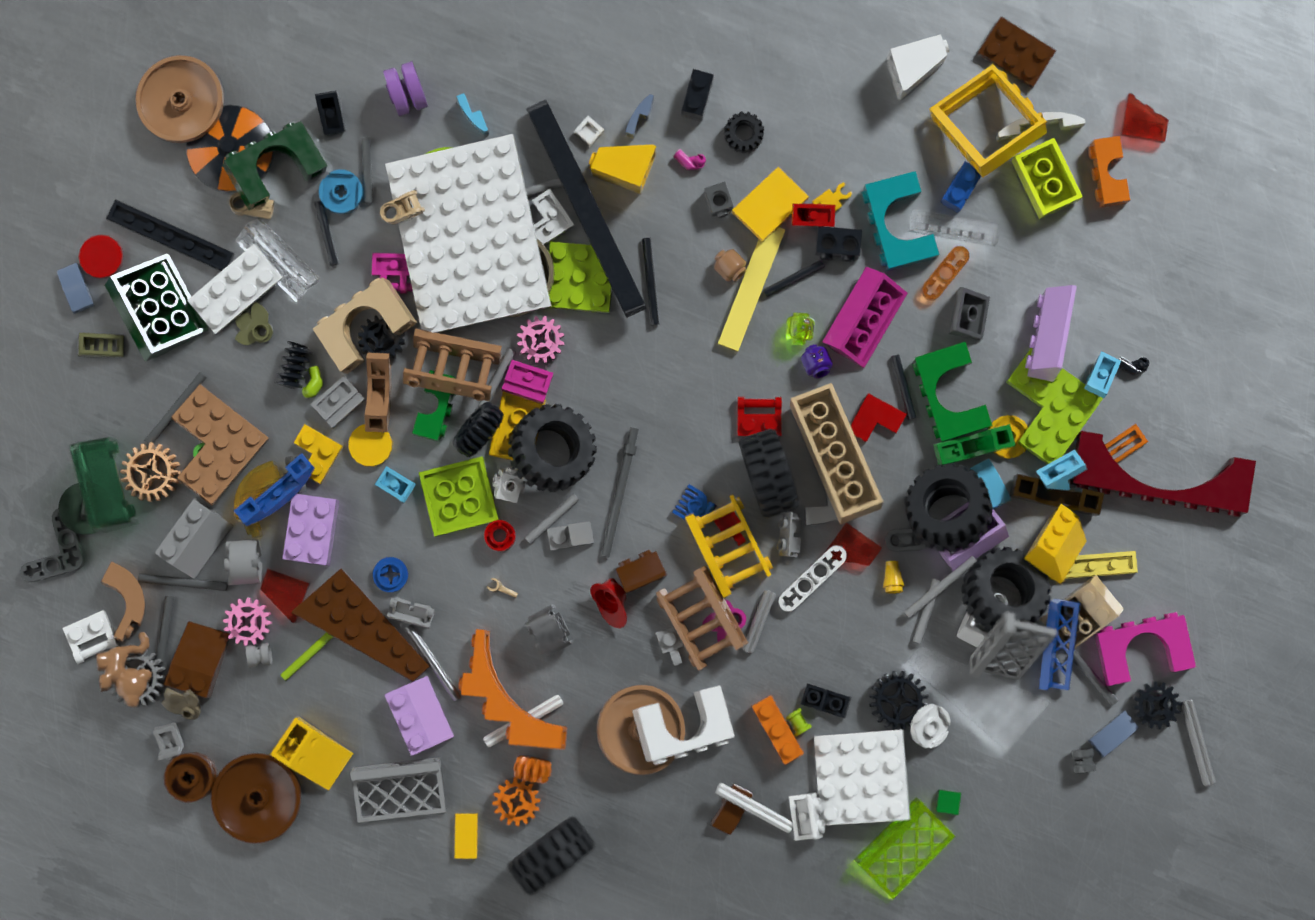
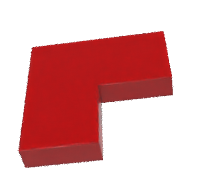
M868 393L850 426L855 437L867 442L876 424L896 434L907 414Z

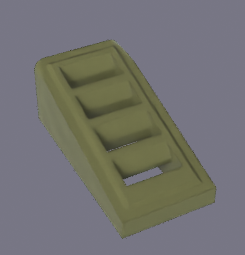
M79 333L78 356L123 357L124 335ZM86 340H90V350H85ZM95 340H99V351H94ZM104 340H108V351H103ZM113 340H117V352L112 351Z

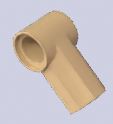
M238 192L230 197L229 205L236 215H248L271 220L274 200H268V202L249 211L246 205L241 209L234 207L235 202L242 199Z

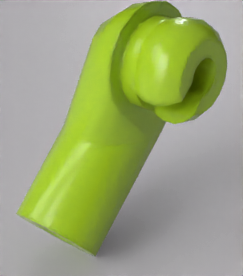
M319 366L308 368L311 380L302 389V394L305 398L315 397L323 386Z

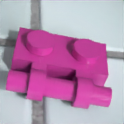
M372 253V276H380V279L383 277L387 280L388 276L400 277V283H391L395 290L400 291V294L413 292L411 283H407V277H410L405 254Z

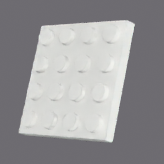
M903 730L814 736L818 797L821 799L822 804L820 820L824 821V825L910 820Z

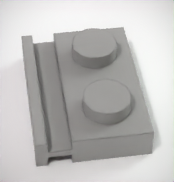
M343 375L311 405L333 429L366 399Z

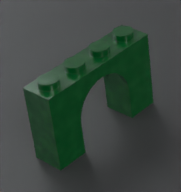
M301 121L297 123L290 122L282 128V131L275 133V131L270 132L263 137L264 140L258 143L256 141L250 142L244 147V150L238 153L233 151L225 156L223 168L249 211L268 202L270 197L256 169V162L264 154L281 152L288 155L295 162L305 181L326 171L327 164Z

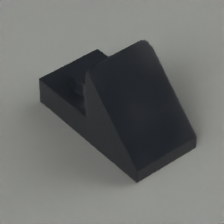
M337 90L315 94L324 135L346 132L341 110V100Z

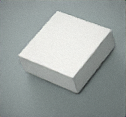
M587 116L575 129L574 134L591 147L604 132V129Z

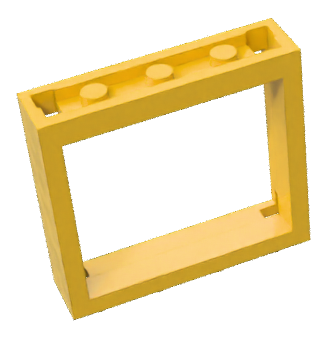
M994 64L929 108L934 123L982 178L1047 133V121L1043 118V114L1041 112L1037 113L1034 110L1032 102L1027 97L1024 99L1018 86L1015 83L1011 84L1006 73L1001 70L999 71ZM995 84L1032 126L984 159L947 116L989 86Z

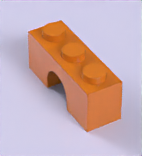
M1120 136L1094 139L1090 144L1091 146L1088 147V155L1090 159H1093L1094 164L1091 172L1093 181L1097 182L1098 189H1095L1096 201L1100 202L1101 208L1127 204L1130 201L1127 179L1117 180L1108 173L1109 163L1118 162L1123 158Z
M771 695L751 705L784 765L804 754Z

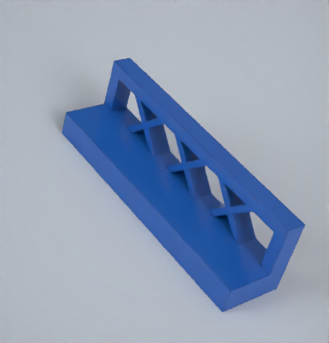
M1060 599L1050 601L1046 627L1056 629L1057 636L1043 651L1039 689H1070L1080 608L1079 602ZM1062 606L1074 607L1073 617L1067 621L1061 614ZM1064 626L1071 633L1070 639L1066 642H1063L1058 635L1059 629ZM1063 647L1068 654V660L1061 664L1056 658V651ZM1059 669L1063 672L1065 684L1053 682L1054 672Z

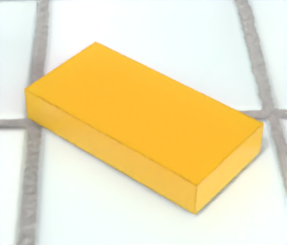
M455 813V859H477L478 813Z

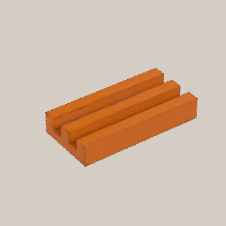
M1137 424L1132 425L1105 444L1106 448H1109L1135 430V435L1109 452L1112 456L1138 437L1142 440L1114 460L1117 463L1148 442Z

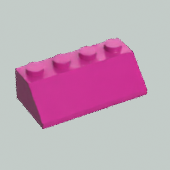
M866 267L822 342L833 351L865 368L908 293L886 274Z

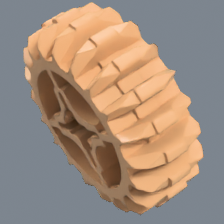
M150 442L147 449L146 445L142 443L140 444L141 451L136 447L132 448L134 456L129 453L126 454V457L130 459L129 462L122 461V465L127 466V470L122 469L120 473L127 474V477L122 478L121 481L123 483L129 482L125 489L128 491L133 489L131 496L135 497L139 494V500L143 501L147 497V501L152 502L154 495L157 501H161L160 493L164 497H168L167 489L175 491V487L171 485L172 482L179 484L180 481L175 479L174 475H179L181 471L174 470V468L179 467L180 463H172L176 459V455L168 456L171 451L169 448L162 451L163 445L158 444L155 449L154 443ZM153 454L152 459H149L146 465L137 464L141 458ZM160 457L166 463L167 474L162 473L159 469ZM152 467V470L155 471V473L160 474V476L150 475L151 478H149V474H147L145 471H142L141 469L143 468L147 470L151 469ZM134 470L142 475V487L135 480ZM155 480H164L160 487L148 490Z

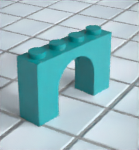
M916 171L865 184L861 195L863 203L868 204L870 212H867L869 224H874L876 233H873L875 245L880 246L882 254H879L881 266L886 267V271H891L938 258L939 251L934 234L912 240H901L894 237L885 225V212L890 205L921 194L922 191Z

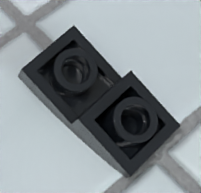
M807 683L801 705L845 718L852 697Z

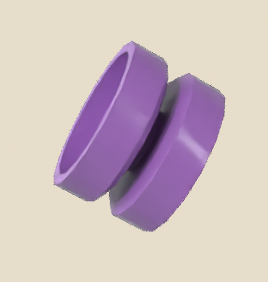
M412 61L401 65L403 79H400L394 67L383 71L392 104L395 105L399 117L410 113L411 109L408 102L410 98L415 109L420 110L428 107Z

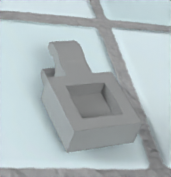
M675 627L656 632L662 653H670L674 666L683 664L678 649L684 646Z

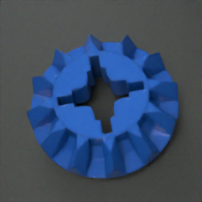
M386 557L375 565L373 580L382 591L396 592L401 590L407 583L408 570L400 559ZM390 565L393 572L400 573V575L393 577L392 584L388 577L381 576V574L388 573Z

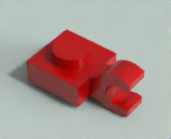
M733 511L714 520V523L722 532L741 523V521ZM741 533L732 536L738 547L746 542Z

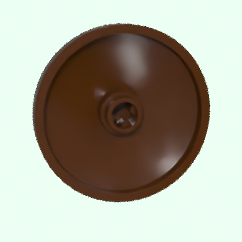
M264 753L246 754L229 762L216 777L211 792L212 810L221 828L233 838L247 843L268 842L285 833L296 820L301 806L300 784L293 770L272 755Z

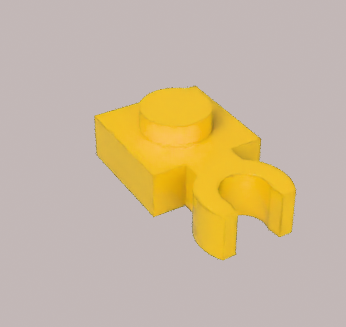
M841 183L837 186L836 192L833 193L828 189L814 199L812 204L835 205L836 212L842 207L839 201L848 200L852 192L846 195L841 194L840 190L846 185Z

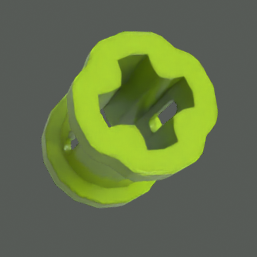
M801 708L784 717L785 721H788L795 731V737L812 727L801 714Z

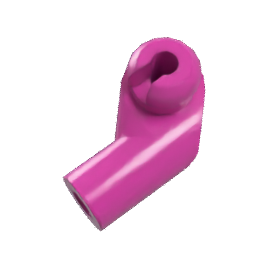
M679 149L673 155L686 170H697L705 166L706 157L703 154L688 157Z

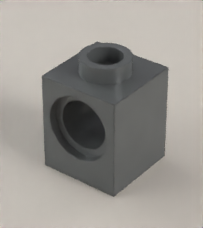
M722 182L704 188V194L712 217L717 215L718 218L729 215L733 209V203L726 183ZM721 196L726 202L722 206H717L714 204L713 199Z

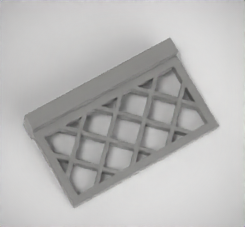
M1005 612L970 656V676L979 677L983 672L1020 680L1057 636V630L1016 621L1014 613ZM1019 629L1023 630L1024 632L1016 633L1015 631ZM1038 635H1045L1044 637H1036ZM1031 637L1030 640H1025V641H1022V640H1021V639H1025V638ZM1016 641V643L1007 644V642ZM1037 646L1036 648L1027 649V647ZM1022 649V651L1012 652V650ZM1007 652V654L997 655L999 653ZM1027 657V659L1018 660V658ZM1009 660H1012V661H1013V662H1009V663H1003L1004 661H1009ZM1018 668L1017 671H1013V670H1009V669Z
M440 757L352 767L350 775L353 782L358 823L446 812ZM437 774L438 782L433 789L423 782L427 775ZM405 777H412L417 781V784L411 791L400 784ZM389 779L395 784L389 794L379 787L383 780ZM367 782L374 788L365 796L359 791L358 783ZM420 784L430 791L423 801L413 794ZM397 787L408 794L402 803L391 796ZM375 790L386 797L379 806L369 799ZM434 794L440 799L441 807L432 808L425 802ZM410 796L420 803L416 810L410 811L403 806ZM388 799L398 806L394 813H387L381 808ZM365 802L376 808L372 815L362 816L361 807Z

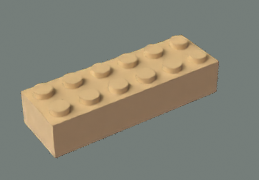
M832 383L791 398V411L840 525L880 510L883 500Z

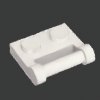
M105 610L62 628L77 664L85 662V659L102 651L119 646L118 640L114 638L115 633ZM104 634L107 635L108 640L81 651L79 645Z

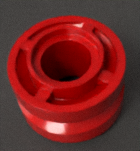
M495 520L486 527L484 539L491 549L506 551L515 543L516 532L510 523L504 520ZM497 530L505 531L506 538L504 541L497 542L494 539V534Z

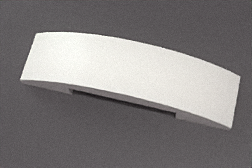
M1063 112L1042 113L1043 118L1047 121L1046 124L1059 123L1061 131L1081 128L1085 124L1084 118ZM1025 117L1020 118L1003 128L997 134L996 141L1014 139L1021 134L1020 129L1028 128L1032 125Z

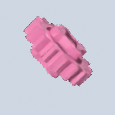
M535 316V322L527 319L528 326L521 325L520 327L524 331L523 334H517V337L522 339V341L517 343L518 346H524L521 350L522 355L528 353L527 360H531L534 357L537 364L540 359L547 363L548 357L555 360L554 353L561 354V350L558 347L565 344L563 341H560V338L565 337L564 333H558L561 326H554V319L547 322L546 316L541 321ZM541 325L544 326V327H543L542 329H540V330H534V329H532V328H534V327H536V326H541ZM552 331L556 337L555 343L549 337ZM545 334L544 338L546 342H541L539 345H537L538 341L536 337H542V335ZM527 336L532 339L533 343L530 349L526 343ZM540 350H549L547 353L537 354Z
M247 598L246 603H244L242 599H238L237 606L233 603L230 604L232 611H225L229 617L228 619H223V622L228 623L224 631H231L229 639L236 637V644H240L244 640V646H248L251 640L256 645L257 638L264 640L263 633H270V630L266 627L272 624V621L267 620L271 613L264 612L267 607L266 605L259 607L260 600L256 599L252 603L251 598ZM252 607L254 610L246 613L242 608ZM234 616L237 617V625L235 627L233 624ZM245 617H252V619L250 620L251 626L243 625L245 623ZM260 617L262 618L261 628L258 626V619ZM244 631H250L253 636L245 637L240 634Z

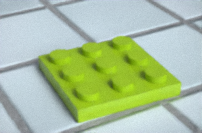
M550 242L549 253L554 264V282L549 294L552 307L547 308L610 313L612 287L592 246Z
M483 456L418 472L435 537L499 520Z

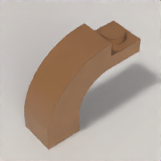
M367 353L365 431L388 432L392 383L389 353Z
M111 562L101 582L102 585L121 594L126 602L124 617L114 635L115 640L123 643L125 638L129 639L134 630L133 623L141 627L145 616V599L137 579L124 567Z

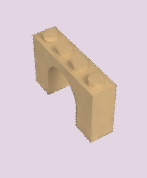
M383 277L373 280L369 284V288L354 294L350 302L339 305L334 310L335 313L320 319L317 322V326L313 328L340 372L348 374L365 362L350 337L351 323L360 312L367 309H376L391 331L399 336L417 324L391 282Z

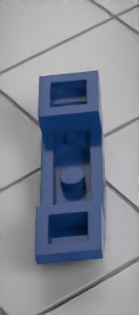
M302 453L285 467L288 473L256 500L250 496L234 510L246 526L256 523L276 512L304 486L311 476L314 467Z

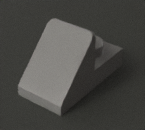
M590 521L547 529L551 551L594 543Z

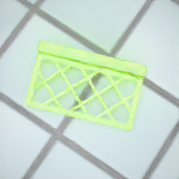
M917 797L909 804L910 820L892 821L854 859L892 899L956 837ZM926 812L930 816V826L919 827V818ZM907 830H915L914 842H903V834ZM918 830H930V842H918ZM934 830H943L948 835L942 842H934ZM891 846H899V858H887V850ZM903 846H914V858H903ZM918 846H930V854L926 858H918ZM875 862H883V874H874L869 868ZM887 862H899V874H887ZM902 862H914V870L911 873H902ZM887 877H898V886L891 892L887 888Z

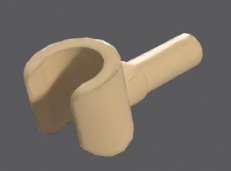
M491 578V580L497 582V587L492 589L487 586L490 591H500L514 598L517 597L518 593L503 586L498 579Z

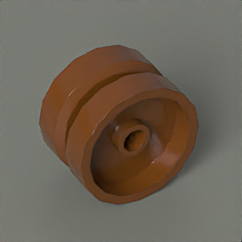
M198 752L185 753L173 758L167 765L164 773V783L168 793L176 800L185 803L195 802L211 794L218 772L213 760L207 755ZM189 774H194L195 779L191 781L189 779Z

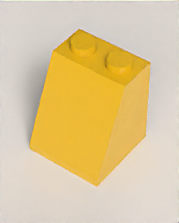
M650 144L599 147L597 153L593 152L589 160L592 176L641 194L656 157V146Z

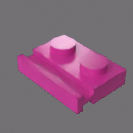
M511 360L502 391L544 404L553 373Z

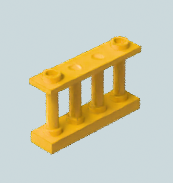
M734 494L729 495L731 503L702 517H695L694 513L685 516L723 598L731 594L730 588L734 584L763 570L767 577L771 576L770 569L773 568L768 556L763 557L741 511L744 509V505L740 497L735 498ZM736 510L741 523L711 537L709 535L704 536L701 530L705 527L704 525ZM744 530L746 531L751 541L750 543L721 557L718 555L714 557L711 549L714 548L715 544ZM755 550L760 560L759 563L730 577L728 575L724 577L721 571L724 564Z

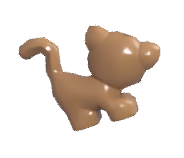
M141 632L138 635L141 642L139 646H116L107 652L97 654L96 658L98 671H105V674L100 675L99 679L101 692L108 691L111 688V684H115L117 694L130 707L138 705L139 698L143 695L147 682L152 677V672L148 669L124 668L129 654H143L149 648V637L145 632Z

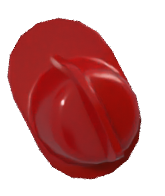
M610 578L602 584H593L590 588V594L604 620L614 628L620 629L624 627L627 623V616L623 607L627 598L625 590L614 578Z

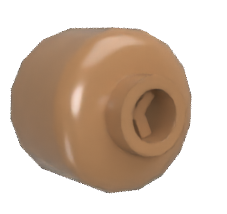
M734 249L726 252L722 250L714 258L716 260L714 265L715 271L727 282L732 280L736 282L747 270L745 268L746 261Z

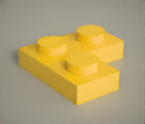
M304 424L293 442L312 453L308 461L313 465L314 470L309 478L322 484L343 446Z

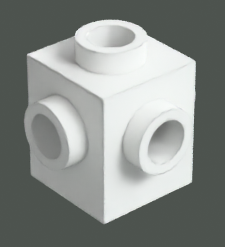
M507 467L506 470L499 469V473L494 475L492 486L494 487L493 495L495 498L517 503L519 494H523L526 481H523L524 477L520 479L516 475L519 472L517 469Z

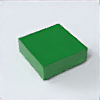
M939 789L936 812L959 815L961 792Z

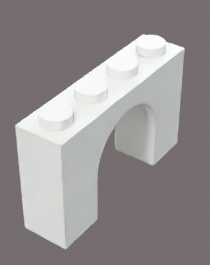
M720 685L694 692L700 714V726L697 733L687 741L677 740L668 733L664 725L659 703L632 710L646 762L653 761L654 765L667 761L666 757L674 755L675 759L688 755V750L695 749V752L708 749L709 744L715 743L716 746L729 743V738L735 737Z

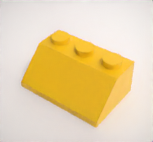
M1060 504L1048 518L1024 558L1060 585L1086 543L1080 517L1063 504Z

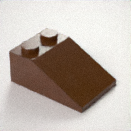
M188 621L172 659L164 685L182 691L191 690L195 695L210 698L228 646L230 633Z

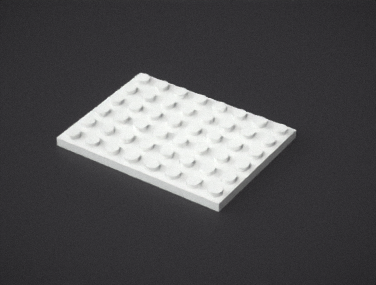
M514 134L385 164L393 200L407 192L416 190L418 193L416 195L421 207L425 209V212L398 223L421 330L438 333L552 307Z

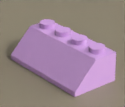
M1077 286L1046 288L1043 295L1039 294L1037 300V307L1040 308L1039 315H1035L1033 322L1036 332L1035 335L1031 336L1029 343L1032 353L1031 356L1028 355L1025 368H1028L1027 376L1053 382L1062 369Z

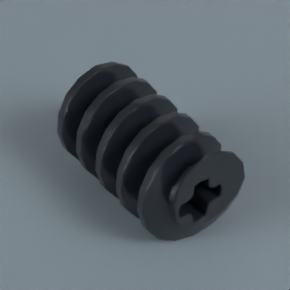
M287 341L292 346L291 348L284 349L289 356H283L282 360L287 364L280 365L279 368L284 373H277L276 375L282 381L274 383L291 389L302 388L303 386L298 383V380H305V377L300 372L308 370L303 366V363H310V360L305 355H311L313 352L304 345Z

